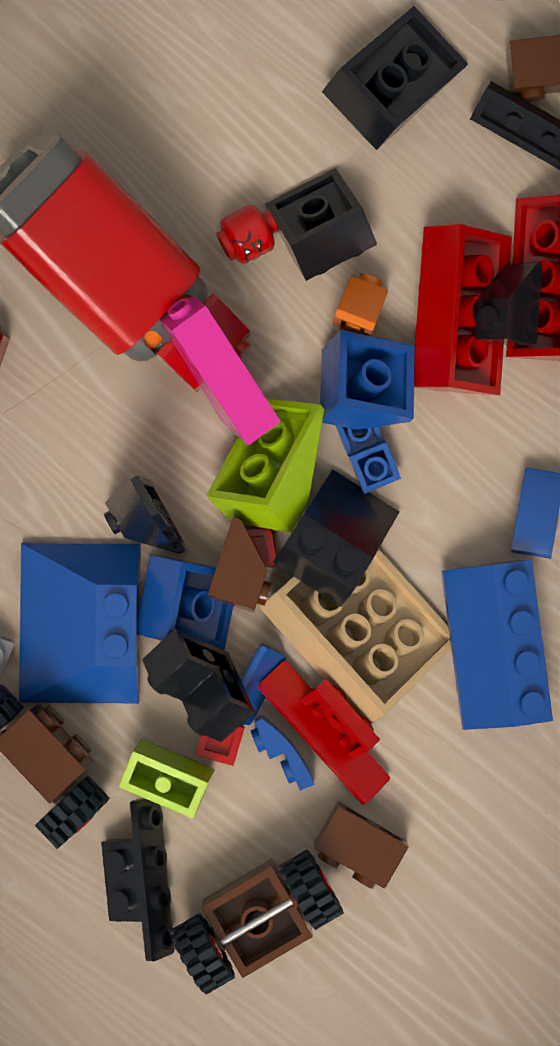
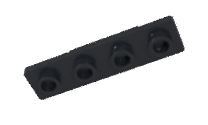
M139 798L130 802L133 839H108L102 841L101 846L109 921L142 922L145 960L154 962L172 955L175 951L174 942L170 934V930L173 929L170 909L171 892L168 888L167 852L164 848L162 810L159 804L145 798Z

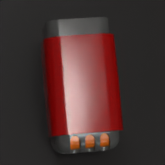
M44 129L21 151L16 149L0 165V245L114 354L124 353L135 361L150 360L157 355V352L165 343L168 344L171 341L167 331L160 322V319L168 314L169 307L181 299H189L192 296L203 304L206 302L207 288L203 280L198 276L201 270L200 266L86 151L80 148L75 151L60 135Z

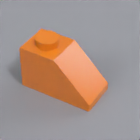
M363 273L360 274L359 279L351 276L335 313L333 326L349 332L371 336L389 291L381 287L383 281Z

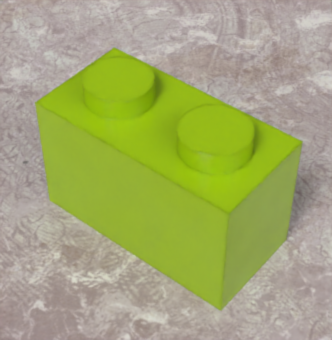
M141 739L132 751L119 788L193 819L203 801L215 769Z

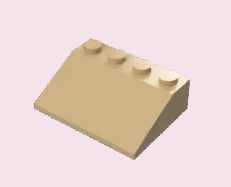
M380 549L377 551L355 590L342 607L293 576L266 600L265 606H259L324 680L327 679L331 685L340 688L345 694L348 704L358 715L364 716L370 723L385 716L451 650L448 625Z

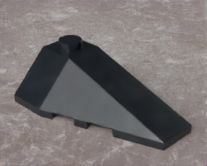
M136 476L130 479L105 502L109 511L104 513V517L114 534L121 532L126 539L178 554L188 550L150 480Z

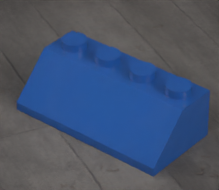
M515 560L442 570L462 729L517 727L553 721L532 560Z

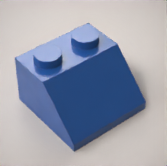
M340 330L322 349L320 404L324 408L322 423L358 430L411 422L414 419L415 346Z
M150 555L138 614L137 634L162 641L174 629H177L225 650L233 606L208 598V592L217 567Z

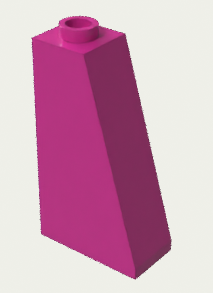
M194 296L189 299H181L171 305L167 311L168 314L160 319L161 324L221 421L249 446L281 422L206 305Z

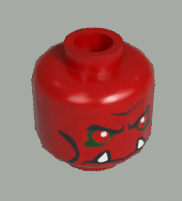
M249 204L222 218L220 221V231L216 233V236L230 261L236 259L241 264H247L274 249L275 240L273 234L279 230L268 210L261 213L256 206Z

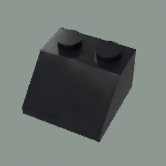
M336 168L265 204L267 210L274 218L279 230L278 232L305 281L324 274L334 266L352 257L359 256L364 251L377 245L364 209Z

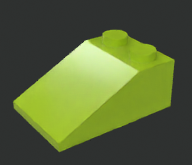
M266 398L281 422L249 446L237 437L206 496L230 522H232L234 517L240 519L243 525L292 533L309 500L324 408L321 404Z

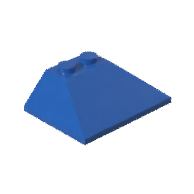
M21 543L19 702L139 704L140 663H137L138 585L141 582V544Z

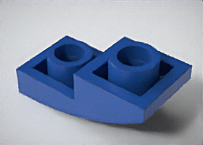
M335 425L364 494L401 479L379 426L356 430Z
M525 467L511 549L512 553L551 559L560 509V473Z
M263 715L256 717L254 722L257 728L250 731L258 752L266 750L269 759L285 753L287 759L280 761L288 783L296 781L300 791L315 785L309 767L292 741Z

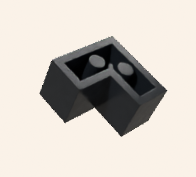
M174 629L142 659L148 673L147 680L150 686L161 695L166 694L182 701L188 715L187 722L190 728L199 736H207L222 742L255 713L232 659L225 650Z

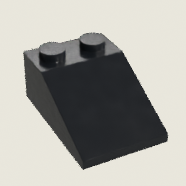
M413 6L344 64L326 85L322 93L374 149L378 150L465 69L468 63L419 10Z
M332 469L273 564L342 607L375 557L399 511L370 492L364 494L359 485Z

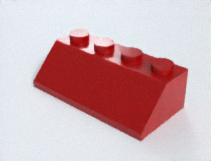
M560 194L516 198L512 264L541 263L542 278L537 344L507 345L506 357L560 361Z
M463 224L424 227L420 283L418 288L417 323L415 328V388L442 392L500 395L504 345L475 340L478 298L503 267L510 264L511 236Z

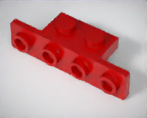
M287 661L281 662L258 684V689L361 804L369 802L390 780V776L368 753L381 739L374 733L373 726L369 720L362 715H358L348 704L347 698L340 688L331 685L325 679L311 689Z

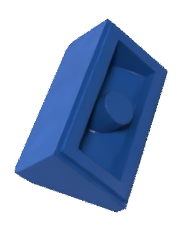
M264 643L260 644L241 678V682L255 710V713L243 723L244 725H250L266 698L258 689V684L281 662L286 661L284 654Z

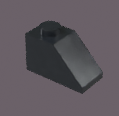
M541 263L507 264L503 267L477 300L475 340L502 345L537 344L542 278Z

